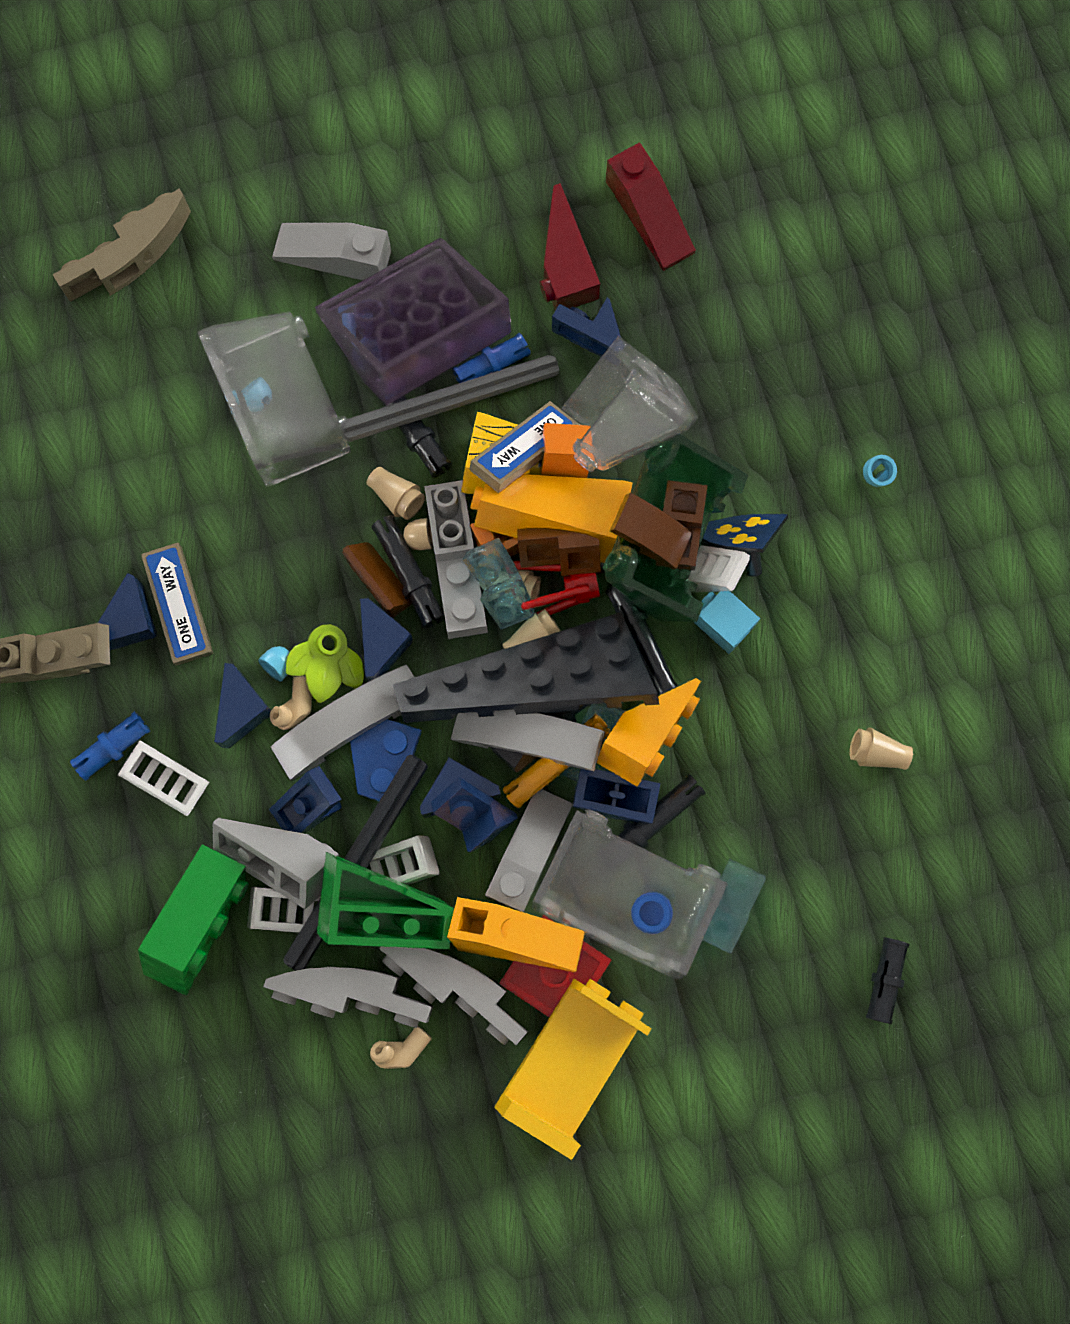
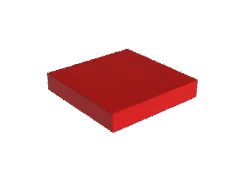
M545 915L542 916L543 919L553 921ZM583 941L576 972L513 961L499 984L550 1018L573 979L584 985L587 984L589 979L597 983L611 962V959Z

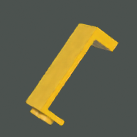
M573 979L494 1107L502 1117L571 1160L581 1146L573 1138V1135L637 1030L648 1036L652 1029L640 1021L644 1013L624 1000L619 1007L608 1001L607 998L611 992L589 979L586 985Z

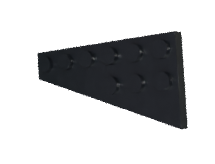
M621 612L393 684L404 723L450 720L458 713L477 712L479 717L494 716V711L515 710L516 715L577 711L584 704L606 703L607 708L622 707V702L644 700L645 706L660 705L657 691Z

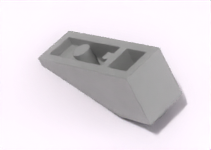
M282 223L272 258L279 262L382 285L391 247L387 231L359 224Z
M542 789L532 796L485 894L487 898L521 912L525 911L573 803Z
M217 818L213 822V850L245 865L246 872L304 909L308 908L321 896L325 854L329 852L336 856L339 855L329 845L321 843L304 833Z

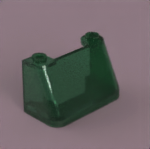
M678 432L664 434L654 438L647 445L644 453L645 460L633 494L663 511L668 480L707 485L699 550L711 514L724 512L726 505L721 501L731 491L736 493L743 492L748 474ZM617 536L613 549L604 563L607 582L642 611L659 621L697 622L704 603L693 598L691 592H696L698 587L696 583L688 580L691 570L679 568L673 570L669 567L657 566L654 559L639 552L640 547Z

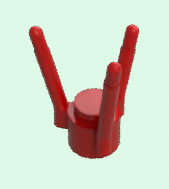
M503 561L501 564L505 569L561 571L560 564L521 568L520 561ZM596 573L563 576L565 590L523 602L521 608L528 610L561 601L544 608L550 615H553L572 606L590 602L589 599L600 597Z

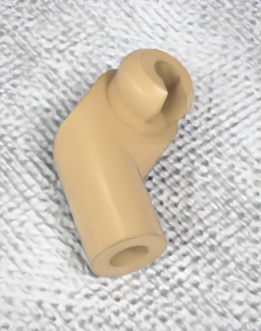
M305 676L293 677L292 699L280 707L275 706L271 710L270 721L274 726L282 730L294 728L310 714L312 694L308 689Z
M417 1026L404 1042H376L370 1050V1056L380 1068H407L411 1066L431 1041L432 1037L421 1027Z

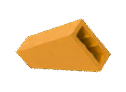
M523 474L499 493L486 483L484 487L476 486L470 508L477 510L475 527L518 538L517 529L526 528L561 529L599 539L600 561L611 565L620 537L610 532V529L625 495L631 493L633 483L623 480Z

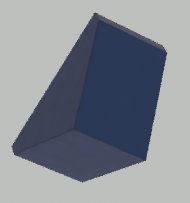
M127 573L98 621L100 624L109 625L110 651L157 637L144 586L133 575Z
M369 598L360 599L365 675L369 682L386 674L413 643L411 633Z
M225 663L214 742L222 748H231L270 717L271 709L243 674L233 664Z
M448 758L420 806L421 814L424 819L436 816L433 813L431 802L459 777L495 800L501 798L499 786L453 759Z
M580 769L572 807L604 818L652 824L660 783L642 779L638 787L615 773L595 769V771Z

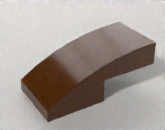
M668 480L663 512L678 521L692 533L677 568L695 571L707 485ZM656 561V565H657V566L667 567V566H665V565H663V564H661V563H659V562Z
M632 493L625 495L610 529V532L640 547V553L673 570L677 569L692 534L668 514Z
M517 529L521 568L560 564L561 576L601 572L599 539L586 534L561 529Z

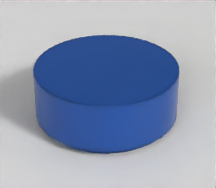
M644 893L636 899L632 906V920L635 926L644 933H661L672 921V904L661 893Z

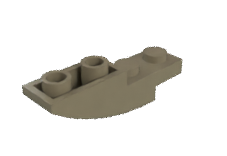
M180 188L172 193H164L158 196L152 204L139 211H132L124 215L119 222L113 225L120 238L100 244L91 254L80 260L67 262L60 271L53 274L70 302L102 284L110 296L147 271L164 254L183 228L191 212Z
M95 623L37 636L24 633L0 638V684L90 673L89 669L110 665L109 625Z

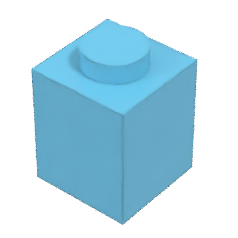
M720 591L717 595L709 592L697 605L696 609L700 613L694 623L730 654L756 626L760 618L730 591Z

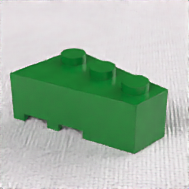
M203 844L201 845L138 949L144 975L187 996L197 974L207 959L215 939L217 940L223 933L229 919L227 916L233 904H239L248 889L249 882L246 881L245 865Z
M326 852L317 934L327 944L431 949L450 948V940L447 936L454 912L452 906L440 898Z

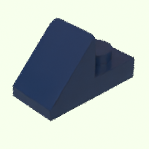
M607 297L594 321L589 320V316L578 308L570 307L568 309L561 304L558 305L552 316V332L618 366L622 359L623 342L610 299Z
M320 766L307 771L269 810L282 830L305 834L339 811L342 807L339 801L342 799Z
M460 777L431 802L435 815L462 830L467 851L470 853L490 843L517 819L515 812Z

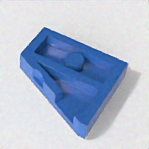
M386 719L350 741L358 795L375 801L381 800L406 757L415 754L422 733L420 729Z

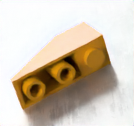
M695 678L658 696L660 705L645 706L643 703L624 712L605 740L599 752L597 763L638 787L645 774L653 777L665 757L659 751L663 745L669 748L672 747L683 728L677 722L681 716L689 719L700 701L694 694L701 681Z
M457 897L447 937L458 951L576 972L585 932L498 904Z

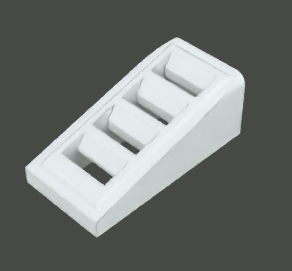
M699 545L695 571L677 568L674 578L694 592L732 591L735 589L750 560V555L742 551Z
M139 741L118 776L186 816L190 814L209 783L142 741ZM145 755L153 758L141 778L134 775ZM159 763L166 766V769L155 786H152L147 782ZM173 771H175L180 776L167 795L161 790ZM188 779L194 784L183 802L180 803L175 798Z
M418 835L379 849L370 862L372 871L384 875L380 860L385 859L390 878L406 885L439 875V868L428 836ZM412 850H414L415 855H416V859H417V862H418V865H419V869H418V870H417V866H416V863H415V860H414V856H413ZM398 854H401L406 870L404 875H401L396 858Z
M252 887L247 928L300 932L313 911L314 902L303 910L302 924L295 923L297 904L288 899L286 922H278L281 898L287 897L274 889ZM264 896L271 897L269 921L262 920Z

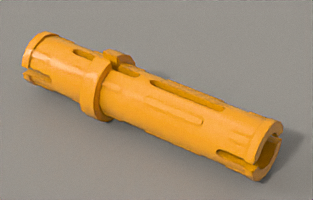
M594 714L584 723L586 726L603 730L605 732L603 740L611 732L610 729H605L608 727L607 724L597 714ZM541 758L518 778L503 788V792L508 794L506 796L507 799L515 807L520 808L533 795L570 766Z

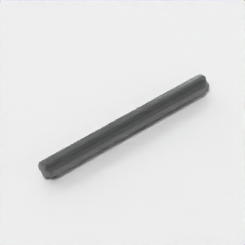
M551 355L534 359L343 420L341 422V431L348 442L359 440L557 376L559 374L558 362L555 356Z

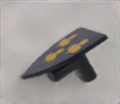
M748 514L710 521L702 524L699 541L712 547L747 553L750 555V560L746 565L747 575L758 576L762 574L760 553L765 551L788 519V514Z

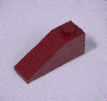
M639 142L608 159L605 181L661 269L664 271L695 254V247L662 176L642 144Z
M561 183L553 186L544 260V279L539 281L545 302L552 301L555 311L559 304L569 309L570 307H577L598 300L600 293L598 276Z

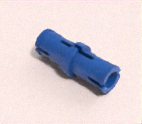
M518 333L516 336L492 349L489 346L481 349L482 354L458 367L452 368L454 375L458 376L456 378L458 383H462L500 371L516 361L530 356L531 352L528 347L525 348L528 344L521 333Z
M134 711L131 716L110 732L106 733L103 731L97 736L98 741L76 758L71 759L70 763L72 767H77L75 771L87 781L90 779L89 777L111 760L115 759L118 761L122 758L124 750L151 731L147 725L143 724L145 722Z

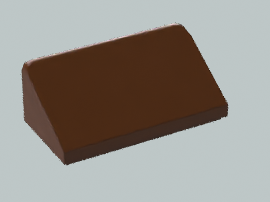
M364 542L347 545L342 549L346 562L390 617H396L412 605L411 600L405 599L402 593L404 588L402 583L370 543Z

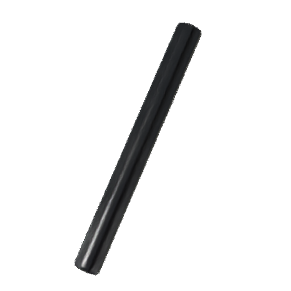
M414 755L406 757L346 855L345 860L365 868L369 866L428 769V765ZM320 900L284 957V963L295 971L307 968L323 941L317 934Z

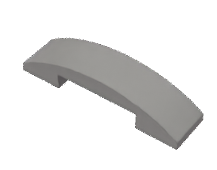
M407 665L399 667L345 694L298 724L276 741L271 748L289 779L293 781L326 761L324 759L325 756L391 716L395 719L402 715L393 684L414 678Z
M515 710L494 711V716L479 717L477 712L458 713L451 740L483 748L493 747L545 758L558 764L595 771L605 732L597 728L539 713L516 715Z

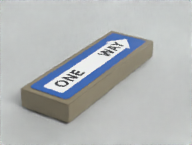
M549 401L472 459L469 470L499 493L543 459V427L545 423L579 425V423Z
M177 542L141 554L173 664L177 666L214 654L180 543Z

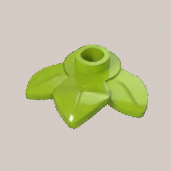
M331 624L315 628L309 635L308 641L294 646L287 656L286 674L291 676L305 675L308 689L318 703L329 699L338 690L341 683L356 689L362 686L364 680V669L360 656L347 647V638L344 632ZM324 637L333 639L335 646L332 651H328L322 646Z

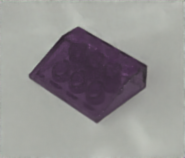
M442 238L433 241L315 307L316 313L364 383L386 405L511 333L509 299Z

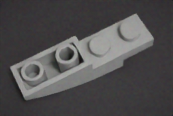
M463 480L424 486L448 639L488 633L465 493L461 492Z
M380 947V950L386 954L382 962L400 977L404 972H407L417 981L413 989L429 1003L432 1004L435 999L444 1003L454 991L459 995L455 1003L472 1018L477 1013H480L491 1024L486 1030L503 1045H506L509 1040L517 1045L527 1033L525 1028L497 1005V1002L506 993V990L473 967L450 956L426 948Z
M324 967L297 970L267 978L263 986L274 990L271 997L273 999L295 1005L298 998L313 1003L310 1011L334 1018L336 1011L340 1013L347 1012L352 998L357 1000L355 1004L357 1009L378 1015L380 1008L396 1013L394 1021L417 1028L419 1021L429 1022L434 1007L396 994L401 977L359 968Z

